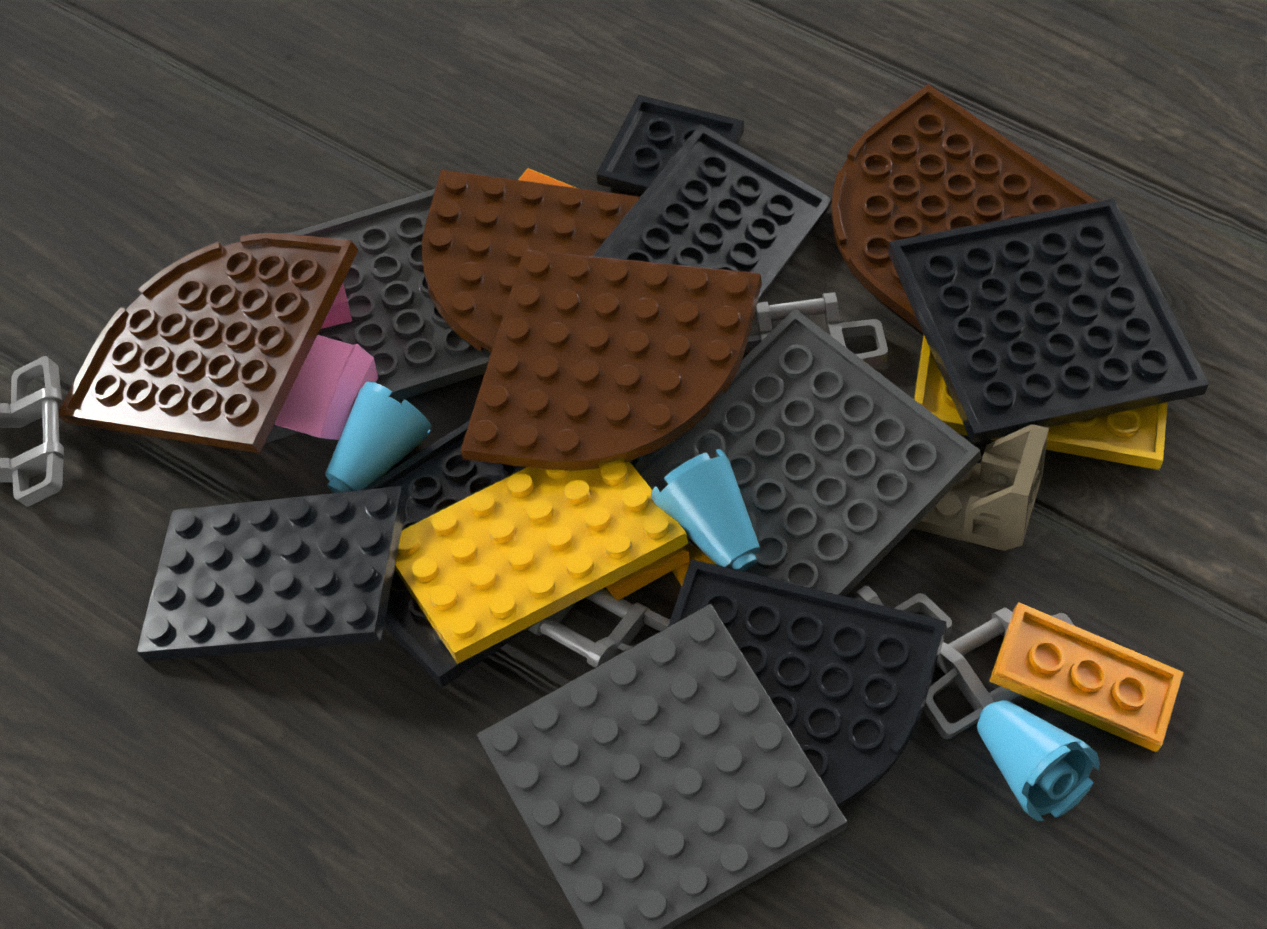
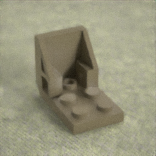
M1031 424L987 444L981 464L976 463L912 529L1003 551L1022 546L1043 476L1049 428Z

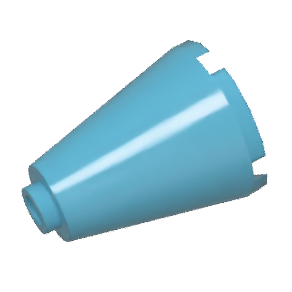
M367 381L359 390L325 472V476L330 481L327 487L334 493L364 489L384 476L426 439L431 431V423L405 399L402 403H399L395 399L390 398L389 396L393 391L375 382Z
M721 449L716 450L717 457L712 459L705 452L688 460L665 476L664 479L668 485L661 492L655 486L652 490L651 498L660 509L681 525L687 536L716 565L744 572L758 561L755 555L760 551V546L728 457Z
M1008 700L990 703L979 715L977 732L1021 807L1030 817L1037 821H1044L1041 815L1051 813L1055 818L1059 817L1077 805L1088 793L1094 783L1089 778L1093 766L1099 770L1100 762L1097 752L1087 743Z

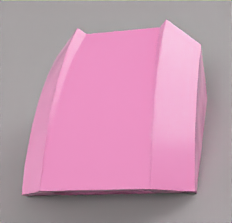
M317 335L274 424L318 438L339 440L359 390L367 381L376 383L378 379L374 357L358 344L352 345Z

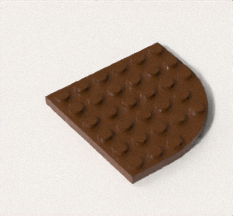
M927 84L875 123L851 147L847 153V160L842 166L841 171L839 170L836 175L833 187L832 225L838 249L853 275L877 299L923 333L888 254L890 241L1097 201Z
M441 169L422 238V267L429 295L438 312L461 338L479 351L485 348L492 352L523 251L534 250L593 256L640 197Z
M259 233L243 235L240 238V242L226 246L216 242L175 261L144 283L138 289L142 294L126 310L120 307L106 324L59 409V417L65 423L260 453L358 253L357 247L352 240L286 233Z
M524 250L461 447L464 460L550 470H589L599 468V463L624 458L625 462L631 461L673 442L701 421L710 412L709 406L722 391L726 392L731 385L746 349L762 286L761 273Z

